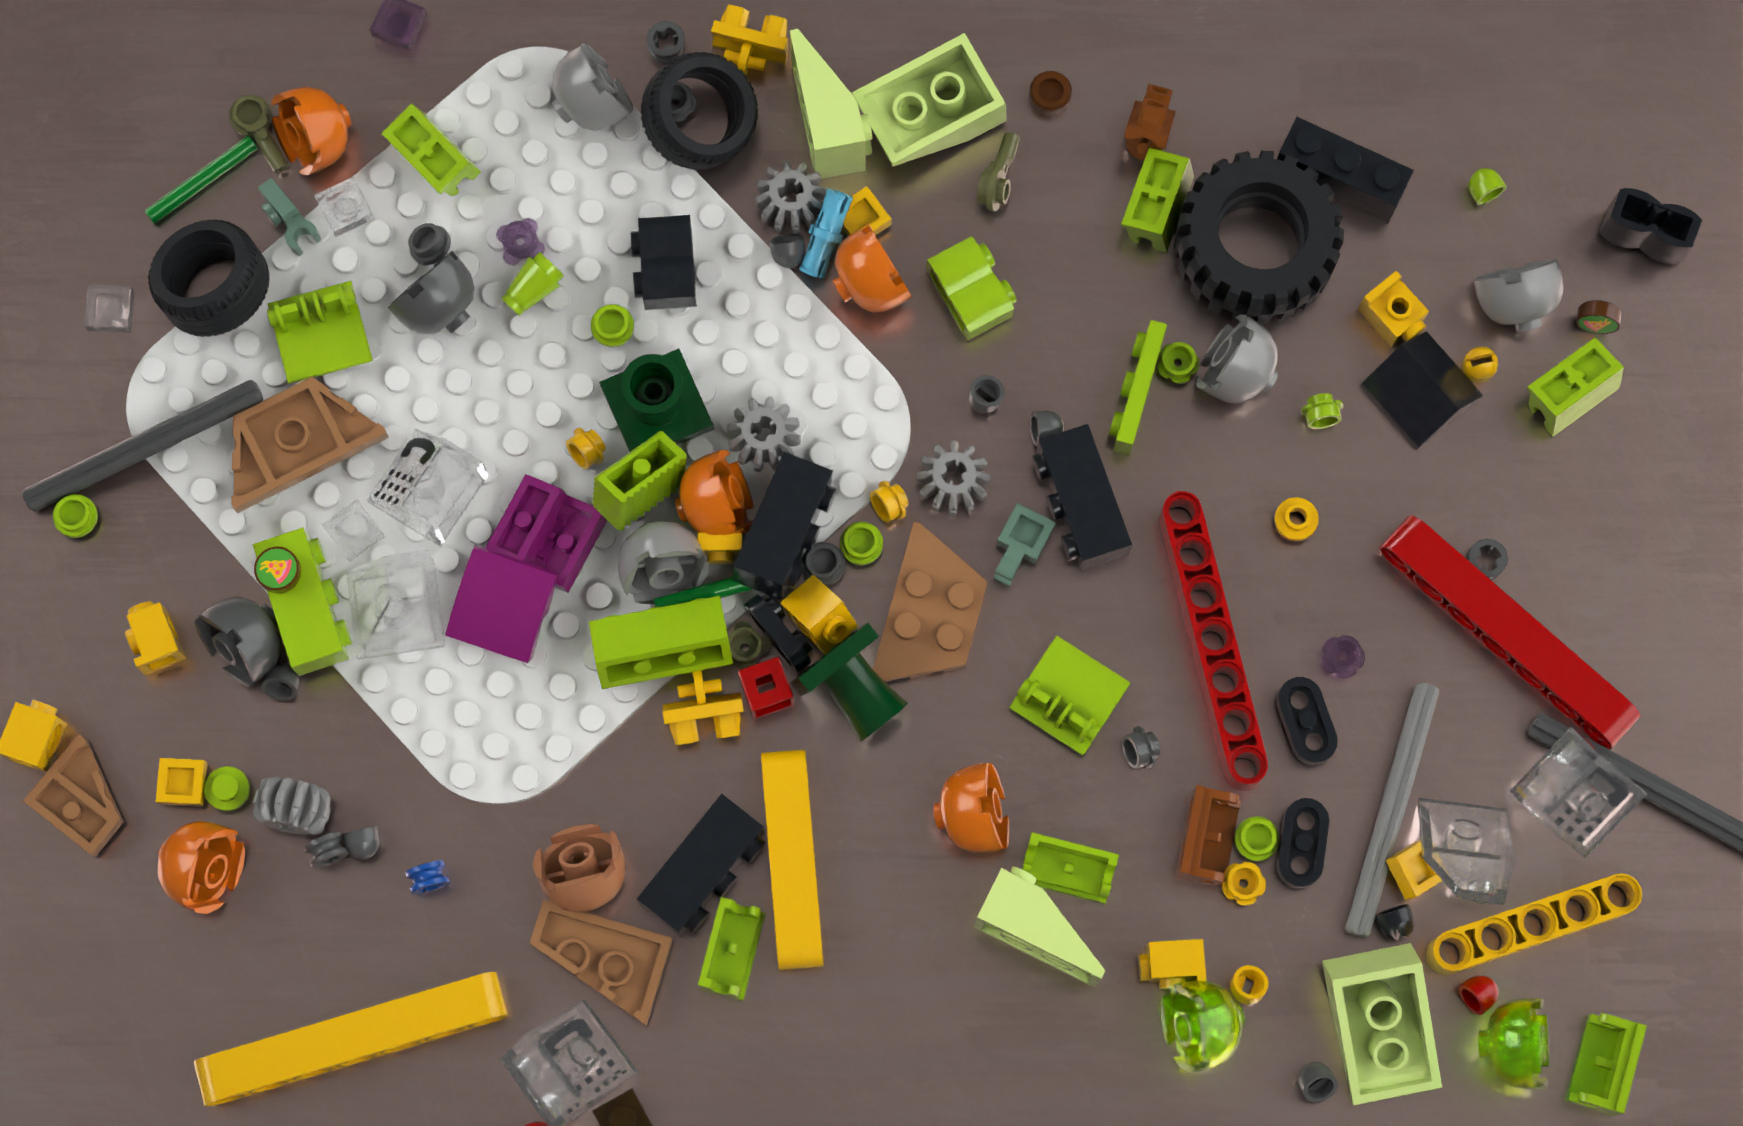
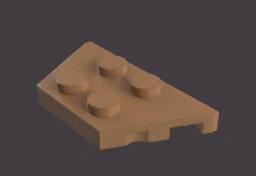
M310 377L233 416V437L235 439V447L232 452L234 495L231 496V504L238 514L389 438L382 425L376 424L359 412L348 401L339 398L328 387L314 377Z
M914 521L873 666V670L885 682L910 677V679L923 677L932 672H948L965 668L988 581L919 522Z

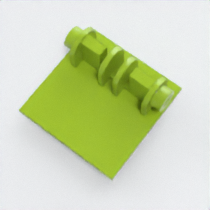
M352 281L267 303L269 308L267 310L271 326L274 327L288 384L373 361Z
M1056 635L1029 678L1021 685L1009 709L1084 756L1131 682Z

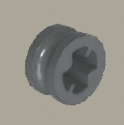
M661 21L654 24L648 31V51L655 61L668 64L675 58L684 55L686 48L684 33L677 24L670 21ZM668 35L673 36V42L676 46L668 45L664 50H661L657 39L665 40Z
M1492 539L1479 540L1470 548L1465 557L1491 581L1503 572L1508 561L1506 549L1501 543ZM1481 550H1486V556L1493 553L1496 557V561L1491 565L1492 570H1486V565L1480 568L1476 563V560L1481 556Z
M341 832L323 835L304 845L305 853L312 855V860L309 862L312 869L333 864L349 854L347 848L340 845V841L343 839Z

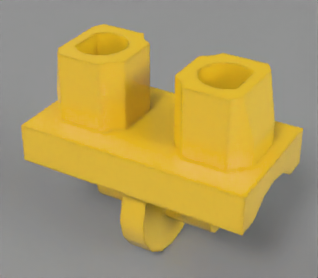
M729 4L721 20H714L711 28V34L713 35L712 48L724 50L723 57L736 64L738 69L742 70L746 76L749 68L764 72L767 61L786 65L789 51L787 20L785 18L766 15L762 30L757 31L747 28L750 18L748 10Z
M702 670L693 672L694 683L677 685L679 698L696 696L697 699L662 704L664 724H669L676 745L699 741L696 719L713 717L716 738L740 735V712H744L741 692L706 697V694L723 692L721 679L703 681Z

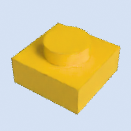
M866 186L852 196L853 200L846 213L842 229L849 236L854 231L869 224L875 235L892 225V219Z
M698 533V542L705 552L709 564L734 563V557H738L743 546L742 533L728 535Z
M160 758L155 802L159 805L204 807V786L208 763L205 760Z
M1426 838L1413 842L1385 860L1405 900L1418 897L1446 878Z

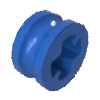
M443 860L424 863L405 872L406 878L413 881V886L410 888L412 895L431 892L450 883L449 877L442 874V870L446 867Z

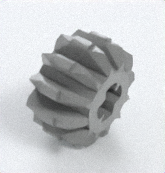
M785 160L782 165V172L770 166L767 169L769 180H758L757 190L761 194L755 197V206L763 209L761 220L764 223L775 220V231L778 233L784 230L785 225L788 224L791 225L792 233L798 234L800 231L799 223L803 222L809 228L811 223L815 224L814 215H819L823 205L821 201L825 198L827 188L818 186L821 182V175L818 172L807 175V164L802 162L797 170H791L790 162ZM795 193L796 201L787 202L786 194Z
M770 396L766 398L765 405L761 408L758 407L757 401L751 398L748 401L750 412L748 413L743 409L736 408L734 417L738 422L727 425V433L734 436L728 442L729 450L741 451L738 456V462L741 465L748 463L754 458V470L757 472L762 470L763 461H769L771 468L776 470L779 464L778 456L782 457L783 452L794 455L789 446H798L801 443V436L793 432L799 428V420L794 417L787 418L790 412V407L787 404H783L774 410V399ZM762 428L770 429V434L767 435L766 441H759L757 438V434L762 432Z
M955 440L951 441L950 452L946 453L944 448L937 444L933 447L935 458L923 456L921 465L926 470L918 472L916 477L917 482L926 485L920 490L921 498L929 499L936 496L932 504L934 511H939L944 503L949 504L948 512L950 516L956 515L957 507L960 503L967 512L973 511L974 503L972 498L984 501L987 492L981 486L988 485L991 481V475L982 472L987 466L986 458L979 457L972 460L975 453L973 445L966 447L964 453L958 452L959 444ZM955 471L954 476H957L958 473L962 474L961 484L953 485V480L949 484L946 483V473Z
M268 777L261 780L259 790H256L253 804H255L253 815L260 824L267 825L268 828H275L281 832H290L295 835H317L323 832L325 822H328L331 811L329 808L331 797L325 789L318 788L317 785L306 783L303 780L298 781L289 777Z

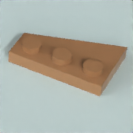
M543 900L530 944L647 1026L673 938L586 912L566 911L552 902Z

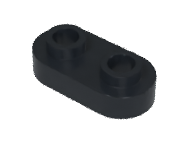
M756 594L743 604L756 626L764 636L769 638L772 646L795 673H799L811 663L808 656L813 651L811 645L798 630H795L793 633L788 630L781 621L785 617V613L771 596L763 599L759 594Z
M1305 677L1292 678L1285 682L1279 690L1276 698L1277 708L1294 755L1305 764L1319 765L1326 762L1336 751L1338 744L1337 734L1319 686L1311 679ZM1294 695L1302 696L1306 701L1305 708H1295L1291 704V697ZM1309 736L1318 738L1321 744L1320 749L1316 751L1310 750L1306 746V738Z
M1302 798L1296 800L1287 808L1283 816L1276 867L1280 879L1292 888L1302 889L1311 886L1319 879L1323 871L1329 830V814L1326 808L1315 799ZM1305 815L1311 819L1312 828L1310 830H1302L1298 826L1297 818L1299 816ZM1292 860H1303L1306 864V872L1303 874L1295 873L1291 868Z

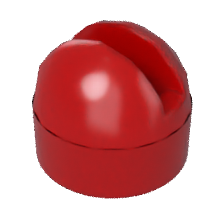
M1487 976L1471 977L1458 987L1459 995L1464 1004L1477 1015H1483L1498 1000L1499 990L1497 984Z

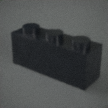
M1296 117L1277 156V160L1281 161L1285 160L1286 155L1298 159L1296 167L1303 171L1310 166L1319 173L1316 182L1320 186L1329 184L1335 194L1334 199L1386 223H1389L1414 171L1299 117Z
M1085 424L1038 440L1037 454L1032 456V461L1039 480L1046 479L1049 485L1051 495L1046 496L1048 507L1054 521L1058 519L1062 521L1066 535L1061 536V541L1068 560L1075 559L1079 571L1129 555L1132 542L1089 425Z
M783 452L733 566L734 582L779 600L783 599L787 587L796 588L804 568V564L798 563L804 548L810 551L813 549L821 527L815 524L820 511L828 513L836 495L837 488L831 486L833 470Z
M721 794L637 897L639 905L678 936L682 937L687 930L693 934L709 915L705 907L715 895L720 898L724 897L736 882L738 877L733 872L743 860L751 863L764 847L766 842L761 839L765 834L764 826Z

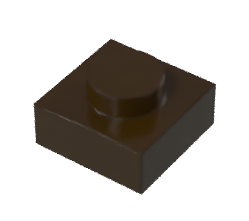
M633 1088L592 1110L600 1126H653Z

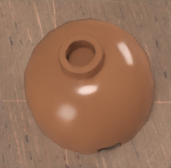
M577 825L557 832L550 837L552 845L544 853H542L541 848L535 853L532 866L541 890L547 899L563 910L571 912L595 910L612 900L622 888L626 872V862L616 833L611 830L610 834L601 832L599 825Z

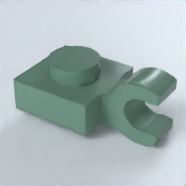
M272 178L258 187L266 201L260 206L276 227L281 223L286 226L285 239L294 254L297 256L304 254L297 243L298 238L304 234L311 235L317 243L321 241V236L315 225L303 218L296 206Z
M1017 503L997 539L996 545L1007 551L1000 561L993 579L1009 587L1023 559L1036 564L1055 528L1056 522Z

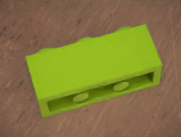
M304 527L252 544L256 558L268 548L284 547L290 550L300 562L301 577L293 589L279 594L267 591L291 668L295 673L301 676L349 660L346 646L353 644L345 620L337 621L332 606L339 603V598L332 579L324 580L320 564L326 563V558L319 538L311 539Z
M720 596L706 599L698 598L690 602L664 607H652L644 611L611 615L603 619L589 621L595 664L602 689L733 664Z

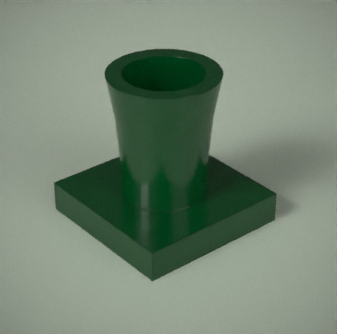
M679 348L664 355L647 354L634 359L624 372L599 382L629 452L659 431H663L672 441L679 445L714 430L713 422ZM652 396H660L656 400L649 399Z
M869 623L857 628L790 682L800 696L810 693L822 683L849 721L859 742L882 727L908 704L886 684L860 654L863 649L880 637Z

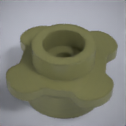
M746 621L736 623L734 631L728 637L732 660L738 664L739 670L755 665L763 654H768L771 650L769 638L766 636L760 637L758 632L752 629L751 624ZM742 644H748L749 649L747 651H742Z

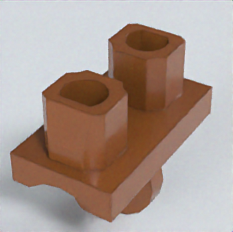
M1148 84L1143 102L1135 100L1124 134V138H1127L1126 145L1128 151L1133 157L1145 160L1149 148L1161 151L1166 148L1176 111L1168 109L1173 90Z

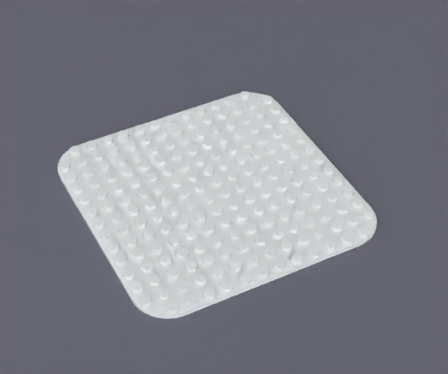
M552 47L520 48L494 58L426 114L482 171L474 180H468L467 178L461 180L456 186L459 189L457 195L450 196L445 192L439 194L401 153L390 144L304 217L315 225L321 236V241L317 243L308 234L300 236L297 243L304 254L297 256L288 246L284 234L262 253L270 274L268 292L258 311L248 321L230 332L211 337L190 335L175 326L143 356L131 378L126 399L127 422L131 436H134L248 380H253L257 383L262 392L263 401L300 383L288 384L274 327L271 326L267 310L269 308L267 303L352 281L373 361L314 378L328 387L336 396L345 399L355 406L359 412L370 420L382 425L389 438L238 514L231 504V496L234 495L232 452L235 447V439L233 437V417L146 458V460L259 585L260 583L254 574V565L257 558L252 544L304 527L311 539L318 537L326 558V563L320 564L324 580L332 579L339 598V603L332 606L337 621L345 620L353 643L346 646L349 660L332 666L441 785L462 798L491 805L518 803L540 795L551 788L676 676L602 689L595 664L589 621L603 619L611 615L644 611L655 607V605L637 603L634 600L633 594L628 593V596L625 594L619 578L618 556L626 538L641 525L650 521L678 523L688 528L698 539V533L691 527L689 522H683L677 513L675 499L680 496L679 488H677L676 493H670V498L664 497V502H657V507H651L650 512L644 511V517L638 516L637 521H631V526H625L624 531H618L607 520L569 593L555 587L548 614L543 618L533 658L529 663L445 636L455 598L473 547L475 545L483 548L487 546L525 474L561 488L568 496L593 506V487H595L593 484L595 480L593 478L629 453L600 387V381L624 372L626 367L640 356L647 354L664 355L678 348L680 349L714 425V430L678 445L687 454L685 470L693 461L719 450H727L731 453L725 457L729 464L738 462V456L741 451L729 450L728 442L734 436L727 433V425L738 422L734 417L736 408L743 409L748 413L750 412L748 401L751 398L757 401L759 408L764 407L765 400L769 396L774 399V410L783 404H787L790 407L787 418H798L800 424L799 428L793 432L801 436V443L798 446H789L794 452V456L833 470L831 486L837 488L828 513L820 511L815 524L821 527L815 543L826 542L870 502V493L879 488L881 481H887L890 484L904 462L911 432L910 414L906 398L891 373L790 268H784L774 261L770 247L694 169L675 165L655 150L651 145L652 142L645 135V128H643L641 121L642 115L635 107L623 121L608 129L589 130L580 127L574 120H571L569 123L562 120L552 104L557 99L552 84L553 73L559 61L568 51ZM690 215L697 306L645 310L643 298H635L633 272H641V258L632 257L631 231H639L638 218ZM425 223L441 226L449 233L451 246L448 253L453 251L461 259L471 273L474 282V299L465 310L471 317L453 333L444 328L435 334H419L408 329L387 308L400 294L422 275L434 268L433 266L436 264H418L410 254L409 237L415 228ZM541 252L565 276L558 282L559 288L519 316L501 297L506 293V290L527 258L531 257L533 259ZM610 304L620 305L627 309L634 321V332L630 340L624 345L615 348L599 344L591 332V319L594 313L599 308ZM652 396L649 399L656 400L660 396ZM576 428H582L584 432L590 429L594 430L601 437L606 447V450L603 452L604 461L601 464L583 469L572 459L567 450L566 441L574 436L573 431ZM762 428V432L757 434L758 440L766 441L767 435L770 434V429ZM425 438L435 445V452L424 465L420 463V458L426 453L422 448L413 447L409 456L401 457L405 446L412 439ZM754 458L744 465L738 462L747 480L754 508L746 509L747 522L754 520L775 473L769 461H763V468L760 472L754 470ZM391 469L395 470L392 475H388ZM399 471V472H401V474H400L399 477L397 478V477H395V475H396L397 472ZM407 474L408 476L406 477V479L402 480L401 478L403 477V475ZM412 476V477H414V479H413L412 482L410 483V482H408V480H409L410 477ZM384 480H386L387 483L385 484V486H382L381 484ZM391 482L394 483L391 489L387 488ZM397 485H400V488L397 491H395V487ZM404 487L407 488L404 494L400 493ZM376 491H380L378 496L375 497L374 494L376 493ZM383 493L387 494L384 499H380ZM389 496H393L391 501L388 502L387 499L389 498ZM396 498L400 499L397 504H393ZM747 534L742 535V536H743V543H744V541H745V539H746ZM804 548L798 563H802V557L807 549ZM734 557V563L709 564L708 575L701 585L733 577V566L737 557ZM690 584L688 587H686V588H684V589H682V590H680V591L693 588V586H692V584ZM752 589L721 598L726 629L728 630L747 613L743 604L756 594H759L762 598L767 594Z

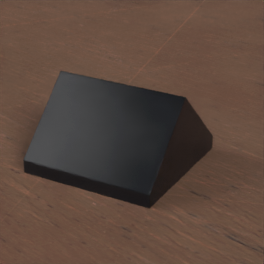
M1427 331L1401 344L1361 383L1362 388L1417 450L1483 397V394Z

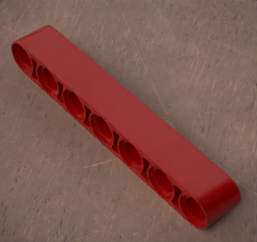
M1177 491L1165 500L1159 516V526L1223 776L1227 784L1233 789L1249 791L1255 788L1266 775L1268 759L1202 505L1194 494L1187 491ZM1174 507L1185 508L1191 515V521L1185 524L1177 523L1171 518L1169 510ZM1186 548L1195 549L1200 553L1202 562L1198 565H1188L1181 559L1180 551ZM1195 590L1207 591L1213 599V604L1209 607L1197 606L1191 599V592ZM1207 631L1218 633L1223 639L1224 647L1218 650L1207 648L1202 642L1201 635ZM1218 673L1229 675L1234 681L1235 689L1230 692L1219 691L1215 688L1212 677ZM1227 716L1239 717L1245 724V733L1241 735L1230 734L1224 727L1223 719ZM1239 758L1251 760L1256 766V776L1252 778L1241 777L1235 770V760Z
M1413 515L1407 516L1380 546V551L1387 561L1596 743L1609 750L1613 749L1640 718L1639 710L1630 700L1421 519Z

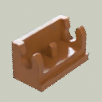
M1196 785L1191 795L1176 878L1222 888V883L1225 881L1224 871L1230 862L1241 805L1239 795Z

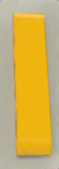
M805 749L761 753L778 968L779 970L823 967Z
M1624 873L1614 874L1448 930L1431 940L1425 953L1426 962L1437 974L1444 976L1453 975L1618 919L1634 911L1640 905L1643 896L1641 886L1631 875ZM1611 885L1618 886L1624 891L1626 895L1624 907H1617L1609 900L1608 890ZM1569 899L1576 900L1582 904L1585 915L1581 922L1574 921L1568 916L1566 904ZM1526 914H1535L1542 921L1543 930L1540 936L1531 935L1524 927V917ZM1489 927L1499 933L1501 946L1498 950H1491L1482 942L1481 935L1484 928ZM1442 942H1450L1459 950L1457 964H1448L1442 960L1439 953Z

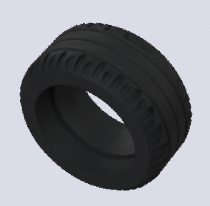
M693 52L675 58L655 73L643 93L641 121L643 128H645L644 132L647 135V139L652 142L651 145L657 152L661 153L662 157L680 167L697 170L712 168L724 163L744 149L755 131L758 119V101L756 94H754L755 90L751 85L752 83L747 80L748 77L732 61H728L727 58L720 55H714V53ZM683 78L702 80L711 85L721 95L727 108L728 125L725 135L719 143L711 145L698 143L683 134L676 125L671 113L670 98L673 87L678 80Z
M202 220L181 228L164 241L150 264L148 284L155 303L173 325L183 332L194 336H218L238 328L258 311L268 292L270 274L263 254L243 229L224 220ZM218 260H235L229 276L216 289L202 296L184 297L189 281L200 269Z

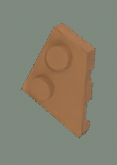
M79 733L23 800L24 803L93 857L97 856L124 823L90 744Z

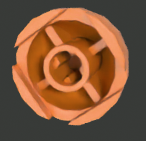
M299 87L276 94L271 100V107L278 104L279 115L272 117L273 127L278 142L290 163L298 158L301 165L305 167L298 170L302 175H311L334 164L345 151L348 142V128L351 126V119L346 107L342 103L338 104L332 96L319 88Z
M869 224L854 231L843 240L836 251L834 261L839 277L832 281L845 303L853 298L864 310L885 312L913 298Z
M719 450L693 461L681 478L679 484L680 496L675 499L676 510L680 519L683 522H689L697 533L710 535L742 533V535L748 534L753 520L747 522L746 509L754 508L747 480L737 461L730 464L727 462L725 457L731 454L727 450Z
M978 763L959 769L944 783L940 794L941 802L934 804L933 811L937 828L939 830L946 829L950 840L962 850L968 852L990 853L1006 849L1010 838L1008 815L1002 818L1000 799H1005V795L995 766L992 763Z
M205 821L191 822L179 827L162 844L158 853V879L161 888L167 896L183 908L196 913L209 914L219 909L225 902L218 899L223 895L226 886L229 890L234 891L244 867V843L237 841L235 836L239 833L227 826Z

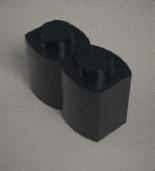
M1623 188L1619 190L1609 205L1599 233L1606 240L1617 246L1640 248L1647 256L1654 260L1668 264H1677L1682 261L1693 247L1702 219L1686 207L1676 204H1661L1656 198L1644 191Z
M690 215L638 218L639 231H631L632 257L641 258V272H633L635 298H643L645 310L696 307Z

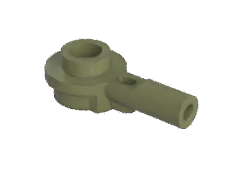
M246 95L238 98L233 102L229 110V120L232 128L242 136L253 137L274 173L283 172L289 167V163L268 130L272 122V112L268 103L256 95Z
M1012 132L1004 134L996 160L990 162L989 168L985 167L978 183L977 202L979 205L986 206L989 211H997L1000 205H1005L1009 199L1011 183L1005 177L1009 166L1014 160L1020 142V137Z

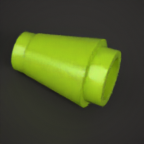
M539 252L533 259L531 257L527 258L501 299L520 316L525 310L527 311L559 288L558 282L565 275Z

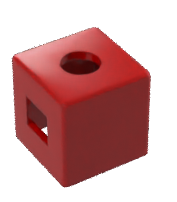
M779 657L738 671L739 682L753 719L794 705V696ZM770 682L773 683L774 689L759 694L757 687Z

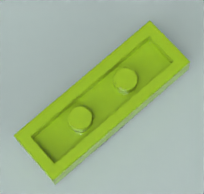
M1150 320L1147 333L1138 331L1131 355L1139 358L1136 372H1126L1120 396L1128 398L1124 413L1115 411L1108 435L1116 438L1113 452L1130 456L1167 328L1165 323Z

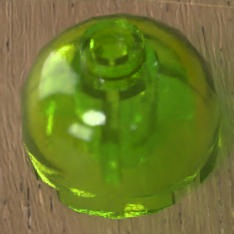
M1189 980L1170 984L1167 988L1172 990L1171 994L1162 996L1160 1019L1166 1044L1171 1045L1175 1041L1177 1050L1181 1055L1174 1058L1177 1065L1187 1073H1198L1224 1064L1237 1051L1241 1040L1242 1028L1245 1025L1242 1007L1235 1002L1226 989L1215 982Z
M1543 998L1510 1000L1498 1006L1491 1014L1487 1030H1479L1478 1049L1480 1058H1488L1492 1073L1501 1082L1513 1088L1525 1090L1547 1089L1548 1078H1539L1540 1074H1542V1066H1549L1547 1015H1538L1537 1009L1545 1006Z

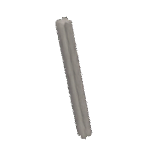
M1418 683L1414 687L1346 923V932L1357 937L1366 938L1371 933L1389 870L1385 860L1393 856L1439 695V689L1428 683Z

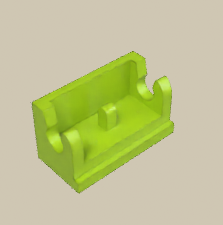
M412 103L381 133L439 194L445 192L450 196L457 195L459 189L456 186L464 178L474 180L482 172L422 110Z
M1153 148L1148 149L1121 223L1122 227L1126 228L1128 236L1133 242L1139 243L1140 237L1147 238L1153 242L1152 246L1156 250L1167 253L1183 202L1194 179L1190 158Z
M1595 337L1527 387L1530 393L1529 408L1532 413L1538 410L1543 413L1546 420L1544 421L1545 429L1554 437L1617 391L1621 385L1624 367Z
M1032 832L1028 841L1022 870L1037 878L1035 885L1041 888L1105 904L1111 890V882L1119 854Z
M720 898L698 982L700 990L744 1001L766 913L761 912L760 908L753 905L747 907L736 904L734 900Z
M1592 1013L1588 1014L1566 1101L1611 1116L1624 1114L1647 1025L1605 1013H1600V1016Z

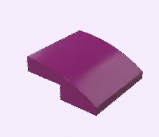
M525 474L485 548L559 573L555 587L569 593L607 520L594 506L568 496L561 488Z
M475 545L455 598L445 636L529 663L534 655L543 618L548 614L559 573Z

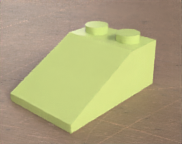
M799 29L790 30L791 65L814 172H818L821 175V179L865 171L866 156L872 155L870 140L873 139L868 114L860 115L856 98Z
M965 33L852 92L862 114H868L871 129L892 166L970 141L1007 121L1006 103Z
M1012 867L1010 872L1001 868L977 916L974 928L1095 988L1102 979L1105 969L1043 888L1035 885L1037 878L1017 867Z
M1411 943L1323 960L1330 1008L1352 1104L1358 1105L1442 1088L1423 966Z

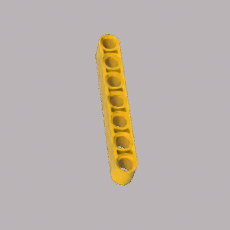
M487 972L199 1058L193 1061L204 1106L209 1107L496 1022L508 1017V1012L497 972Z

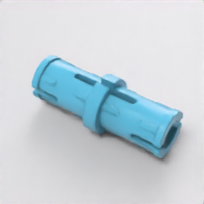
M827 188L816 223H811L809 233L812 235L799 267L800 271L825 279L836 243L840 244L843 238V234L840 232L846 213L853 200L852 196Z

